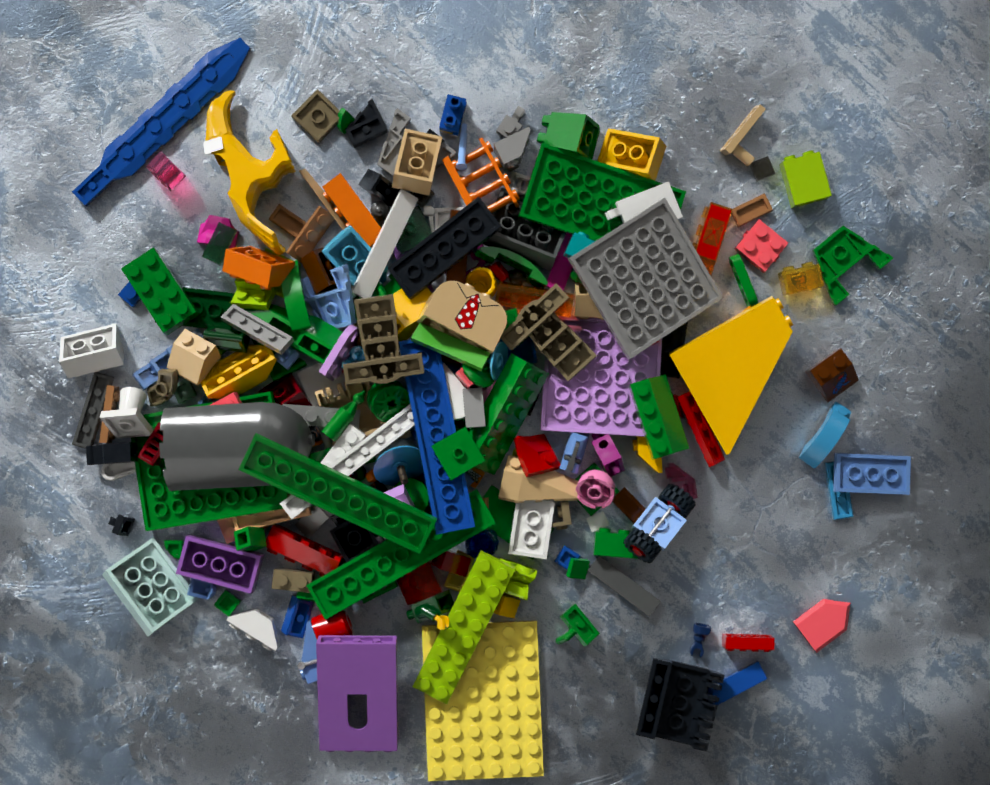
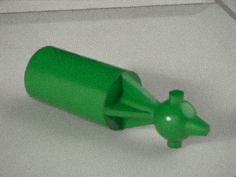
M363 390L360 393H356L353 396L352 402L340 407L321 432L336 442L353 421L357 405L364 402L366 392Z

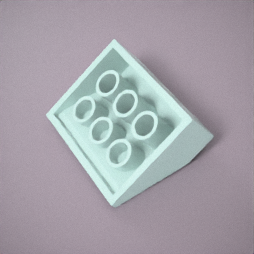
M154 537L109 567L102 574L147 636L153 634L199 599L198 597L187 595L189 584L182 575L176 574L177 568Z

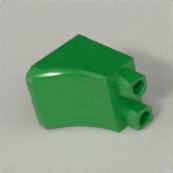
M552 112L551 115L543 116L542 126L547 127V132H540L538 134V143H545L593 159L600 133L598 123L586 114Z

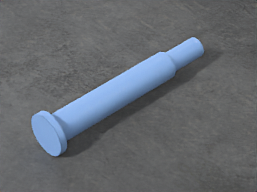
M466 123L461 124L458 163H456V169L458 170L467 169V164L465 163L467 147Z

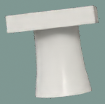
M135 387L121 389L119 410L101 411L100 419L116 439L150 436L153 432V428L141 414L142 407L147 399L146 393L141 389Z

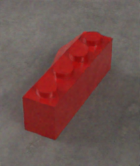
M278 524L272 526L266 539L268 552L274 555L280 553L285 556V560L295 563V561L302 563L303 568L309 571L315 569L320 572V576H324L340 567L344 559L341 553Z

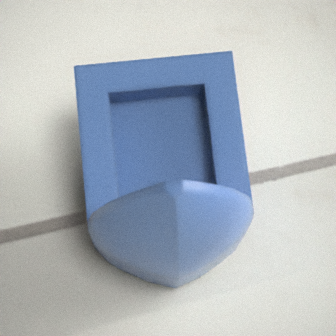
M191 578L187 595L209 600L217 592L216 585Z

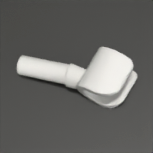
M424 206L423 216H429L431 233L435 231L434 208L432 206Z

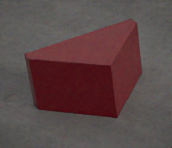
M448 550L435 557L431 564L441 570L466 577L472 558Z

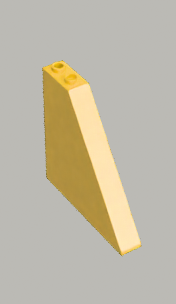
M773 296L669 352L670 357L726 455L730 454L793 332L791 326H793L791 319L788 315L784 317L781 311L784 309L779 298L774 299Z

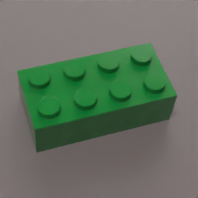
M154 247L121 268L164 334H171L200 315L160 252Z

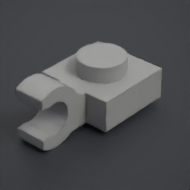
M518 106L512 117L506 115L496 132L505 138L519 132L522 128L519 120L525 113V110Z

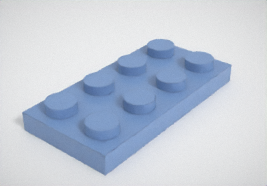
M834 453L833 492L910 495L911 456Z

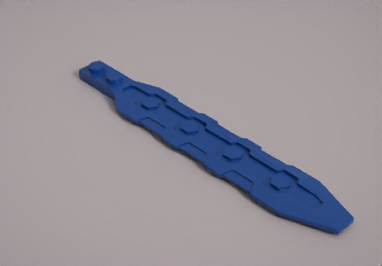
M238 38L207 52L193 65V69L178 83H174L156 104L143 112L123 135H119L105 148L100 166L79 184L72 193L87 207L115 180L133 176L151 155L162 145L165 146L174 137V134L186 122L193 119L201 112L203 106L235 80L251 48L241 38Z

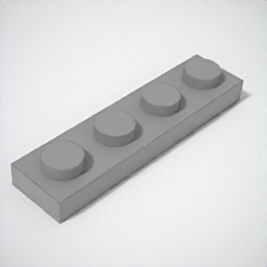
M232 304L221 316L224 323L280 355L294 342L292 336L235 304Z
M282 404L301 415L308 426L325 427L340 409ZM356 410L351 423L359 429L360 410Z

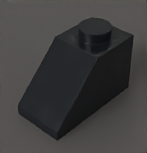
M370 169L367 170L358 184L390 207L393 206L401 190L392 188V182Z

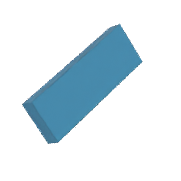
M834 461L824 463L833 520L854 517L850 492H833Z

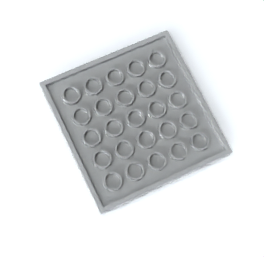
M666 198L659 200L568 258L627 359L633 358L723 298Z

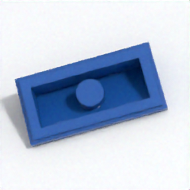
M292 595L281 632L285 635L303 638L314 601L298 599L297 596Z

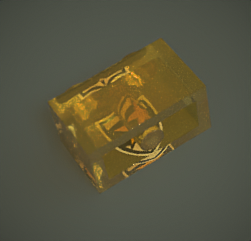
M813 262L801 264V268L794 269V266L782 268L783 271L778 273L782 295L785 296L823 287L824 283L820 265H813Z

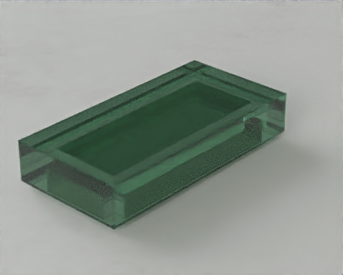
M219 222L202 257L221 265L225 257V250L229 249L237 230Z

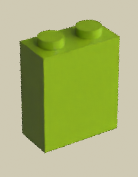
M807 151L795 158V155L785 157L784 161L779 164L791 208L826 200L832 196L820 152Z

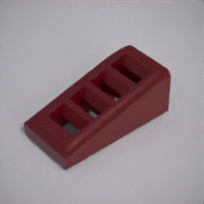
M158 422L138 455V458L152 466L160 465L163 459L160 458L159 442L156 441L157 438L163 441V436L159 434L161 422ZM153 445L159 448L158 451L152 448Z

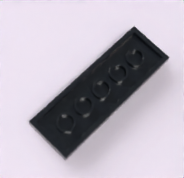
M478 196L388 267V270L406 295L412 299L503 227Z

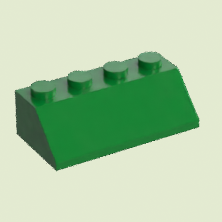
M666 374L630 384L629 390L652 460L689 449Z

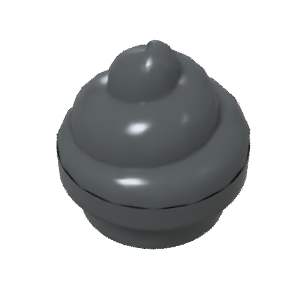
M377 201L371 206L370 212L374 219L384 220L387 218L390 209L385 202Z

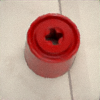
M344 610L326 620L322 614L311 618L316 639H318V635H353L354 631L351 620Z

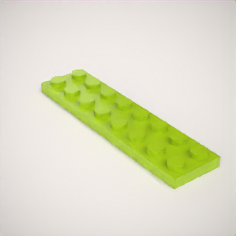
M482 550L480 551L448 614L449 627L440 630L412 686L413 688L445 704L448 703L516 567Z

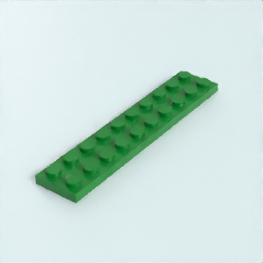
M257 433L254 435L238 469L418 554L421 553L437 521L436 517Z
M478 489L469 493L475 527L436 535L435 528L433 527L420 554L387 539L306 585L324 619H328L496 524Z

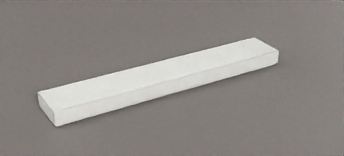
M403 189L399 191L352 288V293L360 298L372 296L418 201L417 197Z

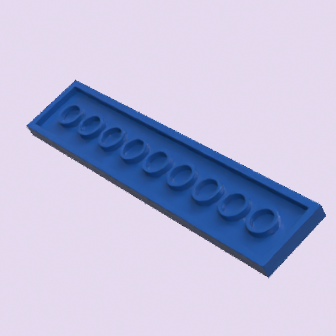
M411 339L399 341L401 356L422 353L424 374L405 376L431 513L432 516L437 518L434 525L435 533L438 535L473 528L475 523L465 473L450 481L431 448L435 443L456 432L441 354L412 342Z

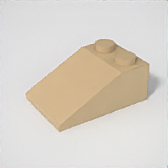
M410 129L404 130L393 175L392 188L430 196L442 142L441 136Z

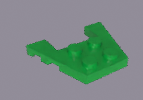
M841 226L812 250L834 306L850 295L837 278L865 255L878 270L893 259L891 255L884 253L877 246L868 243L864 238L845 226Z

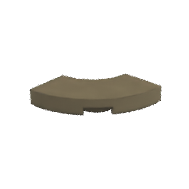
M161 369L158 371L156 384L147 388L150 406L161 405L172 398L178 385L177 370Z

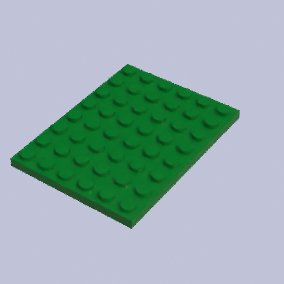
M273 391L239 397L242 403H275ZM214 402L198 404L193 406H207ZM163 411L143 415L153 430L158 422H161ZM150 436L131 437V442H137L138 455ZM156 439L157 442L163 443L160 439ZM153 445V447H152L153 449H155V450H157V451H158V449H159V448H157V447L154 446V445ZM138 458V462H135L145 531L283 509L280 503L290 496L289 493L272 485L169 491L163 475V469H166L164 458L158 466H152Z

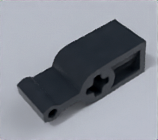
M137 442L86 446L87 465L138 462Z

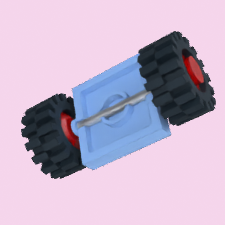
M668 484L658 498L655 497L632 526V531L623 542L628 551L632 552L633 556H637L639 560L642 559L645 563H652L660 551L666 549L687 520L685 518L696 506L693 497L689 496L688 492H684L683 488L680 489L678 485Z

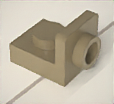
M561 501L560 506H557L558 517H562L563 521L552 522V527H556V530L567 529L568 525L572 524L568 501Z

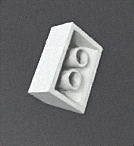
M117 324L61 337L59 363L67 378L79 377L84 374L124 365V350Z

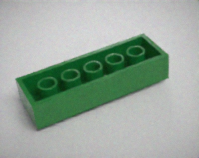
M512 353L484 403L486 427L471 428L469 431L485 460L475 468L495 475L500 467L503 458L549 375L548 372Z

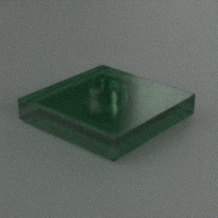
M419 205L414 207L396 244L400 255L409 252L432 233Z

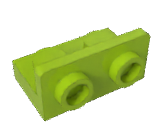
M242 278L235 279L234 282L237 290L231 304L244 309L269 310L276 294L273 287L271 290L261 289L258 284L246 283Z

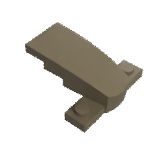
M556 283L538 300L536 299L522 308L516 318L517 320L503 331L501 339L513 351L530 336L539 350L543 352L552 365L569 382L597 355L555 314L570 299Z
M393 294L354 299L365 361L343 364L346 385L368 381L385 384L399 379V377L424 374L422 353L399 356L398 329Z

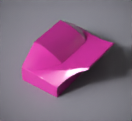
M209 215L207 220L200 225L197 243L226 249L236 248L239 231L233 227L230 218Z

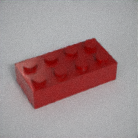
M722 634V646L727 651L738 649L743 652L747 650L752 652H759V650L771 652V650H774L775 638L771 635Z

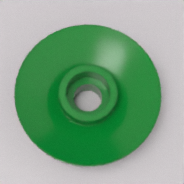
M488 362L482 372L462 363L464 373L475 385L487 388L494 383Z

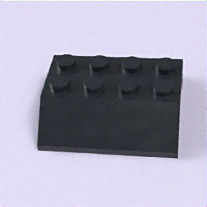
M653 658L636 735L650 739L658 737L691 745L693 749L707 751L709 742L704 740H710L711 736L699 731V727L701 725L708 729L713 728V723L706 720H715L718 704L710 701L719 702V697L707 693L708 687L714 690H721L722 685L712 681L723 683L725 675L687 663Z

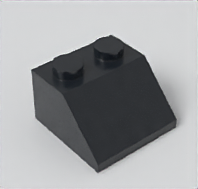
M347 520L330 530L346 563L385 541L382 536Z

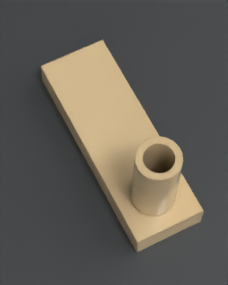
M761 104L755 106L720 150L725 156L732 153L746 166H749L755 157L740 146L739 143L766 110Z

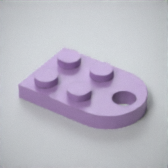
M351 324L343 331L320 368L319 372L329 380L334 381L335 378L337 379L341 375L343 370L341 364L350 356V350L355 346L360 334L359 328Z

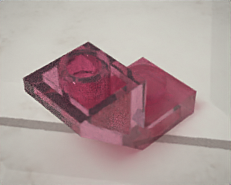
M667 463V467H665L666 479H669L670 482L685 481V484H683L684 492H688L689 496H692L693 499L698 498L695 479L674 463Z

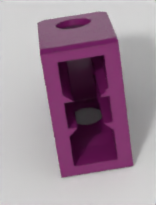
M592 434L591 436L594 441L591 443L604 472L613 477L625 471L622 457L610 435Z

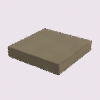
M317 89L291 117L316 142L320 143L337 126L340 110Z

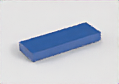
M756 661L725 677L723 683L716 682L722 685L721 690H714L708 687V691L710 694L719 697V702H714L719 705L761 683L767 677L760 663Z

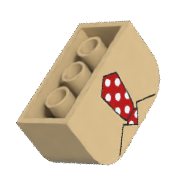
M446 281L439 285L430 295L417 323L425 324L491 354L494 352L506 327L507 315L504 308L498 302L492 300L490 295L477 292L472 285L467 283Z

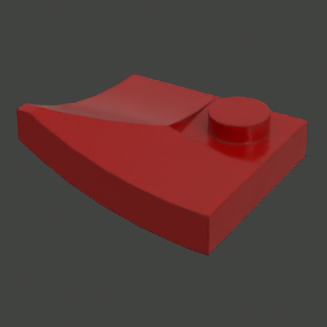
M545 434L516 436L514 438L518 459L526 478L559 469L561 464Z

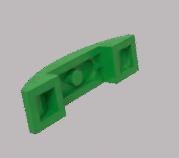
M485 246L480 247L475 253V256L490 264L495 259H498L527 274L525 282L540 290H543L548 284V281L537 267L512 251Z
M298 260L294 261L295 266L281 284L292 332L312 328L309 311L306 307Z

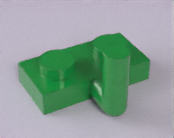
M573 604L560 616L569 630L557 637L556 643L559 645L565 643L575 635L585 647L600 633L580 608Z

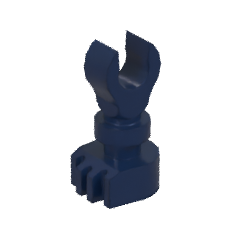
M694 623L693 632L696 634L693 637L695 641L690 647V653L693 656L694 649L698 648L700 649L699 657L701 658L704 654L702 642L705 641V637L703 635H709L711 626Z

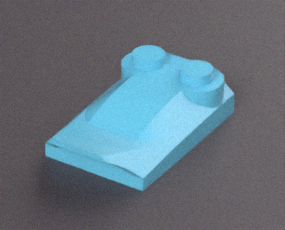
M349 225L335 236L321 252L335 267L348 265L350 282L354 286L371 251V247ZM387 266L379 279V282L382 284L387 280Z

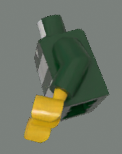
M450 590L412 604L411 609L406 612L410 621L416 620L417 623L426 620L437 621L438 629L444 630L445 627L448 628L449 617L442 614L450 612L454 604Z

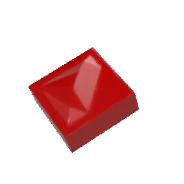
M496 262L490 267L495 278L501 282L506 281L511 276L500 262Z

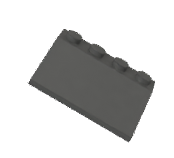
M501 189L496 201L509 195L506 189ZM518 194L520 198L517 201L519 204L518 208L515 207L512 201L492 213L503 228L485 241L483 245L512 251L532 264L551 271L566 232L518 217L524 200V196Z

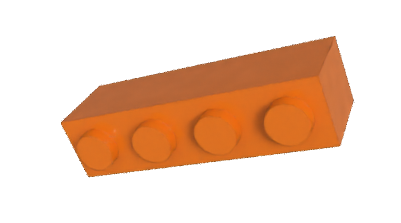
M340 173L322 186L325 190L322 194L329 203L331 201L334 202L336 205L334 208L335 212L340 218L344 216L348 221L345 225L347 227L349 225L352 226L372 249L381 227Z

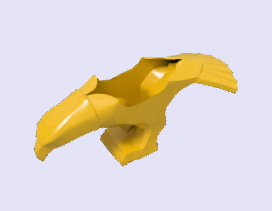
M226 91L219 98L212 101L209 106L205 141L222 137L223 149L211 152V154H214L220 166H226L228 169L231 186L227 194L240 222L279 256L286 252L285 247L278 242L275 232L263 225L255 217L254 212L260 194L263 191L276 188L283 176L288 173H294L296 170L277 129L269 137L274 148L270 159L261 161L254 158L234 136L230 120V107L236 92Z

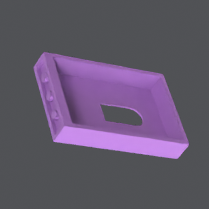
M318 635L316 654L319 751H397V636ZM347 694L367 695V724L361 729L351 727L348 722Z

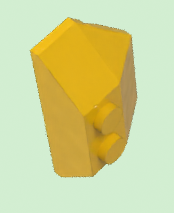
M248 345L247 353L235 352L217 362L205 379H203L201 385L208 398L222 399L233 392L241 395L267 380L277 359L273 351L265 345Z

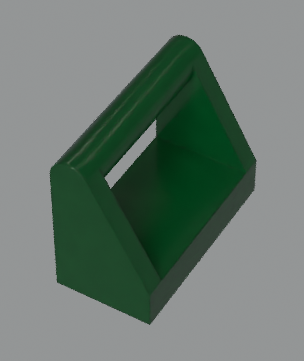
M211 327L203 333L204 339L215 344L217 349L247 353L250 337L240 331Z

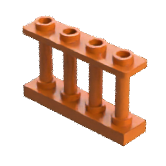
M480 138L479 141L482 147L466 155L465 163L468 164L485 153L491 163L466 177H460L457 172L459 171L456 169L458 160L451 161L449 156L442 159L466 206L478 196L482 198L504 185L509 195L487 206L488 209L493 213L512 201L516 208L519 207L517 201L520 198L516 190L511 191L508 186L511 184V181L507 174L502 175L500 171L502 165L497 157L493 158L491 152L494 150L489 141L484 142L483 138ZM494 169L500 179L475 193H469L466 189L469 183Z

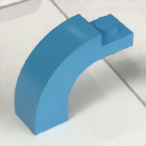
M835 401L817 433L804 446L799 459L815 469L831 452L850 422L851 411Z

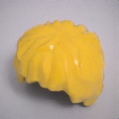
M476 267L466 276V283L472 285L477 292L481 294L486 293L491 297L496 293L497 281L495 275L488 268Z

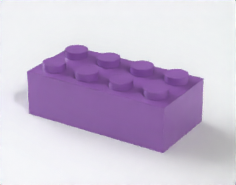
M187 535L176 574L251 594L256 589L265 554L255 551H237L236 546L195 535Z

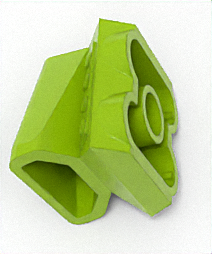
M500 557V560L516 567L504 593L528 601V587L535 579L537 570Z

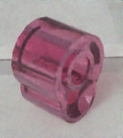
M162 151L145 166L170 191L186 177Z

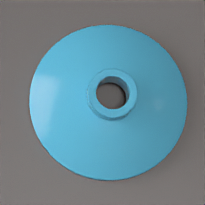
M504 342L497 344L487 361L490 365V374L493 380L498 379L507 362L508 349Z

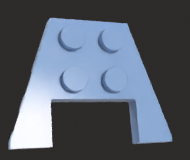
M347 264L330 270L337 289L315 295L309 278L301 279L305 302H308L312 307L313 315L337 329L356 323Z

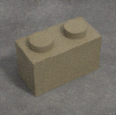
M277 567L273 571L272 589L310 593L306 585L314 581L315 571Z

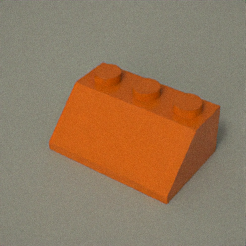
M249 245L226 249L222 271L230 274L232 278H242L248 284H258L261 289L271 290L272 287H278L282 284L295 266V262Z

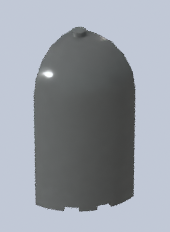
M254 402L164 408L160 423V431H163V443H159L160 458H164L166 469H163V475L169 491L270 485L238 470L256 433L308 458L311 454L312 446L315 445V436L311 433L303 417L291 408L277 403Z

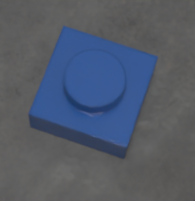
M130 282L118 294L133 308L141 300Z

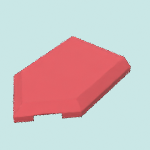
M822 599L794 620L793 623L817 653L847 630L851 603Z

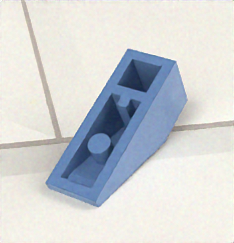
M311 619L306 624L302 662L304 663L317 659V639ZM317 663L300 670L302 679L306 680L307 684L317 681Z

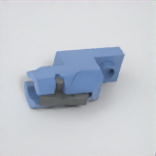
M569 433L559 469H568L572 473L578 474L590 434Z

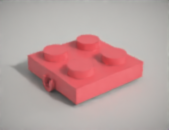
M758 219L752 228L743 234V239L734 249L764 273L780 257L779 254L787 246L788 242Z

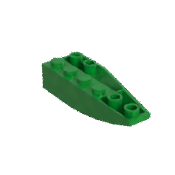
M273 304L270 305L269 310L244 309L292 336L294 342L290 345L291 347L322 365L343 333L320 318L311 315L309 316L312 328L292 332L286 308Z

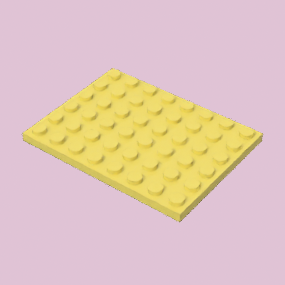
M537 620L489 622L448 703L445 704L424 693L428 781L544 776ZM422 625L423 664L441 630L437 628V625Z

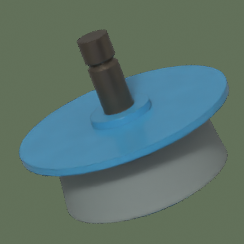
M396 439L375 456L376 461L373 466V473L375 478L383 484L395 486L401 481V484L405 485L409 482L408 478H418L423 473L419 449L408 439Z

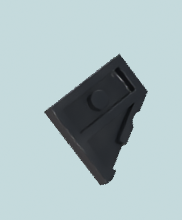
M373 99L368 101L366 108L362 112L360 111L355 121L350 123L345 129L354 148L388 133V129Z

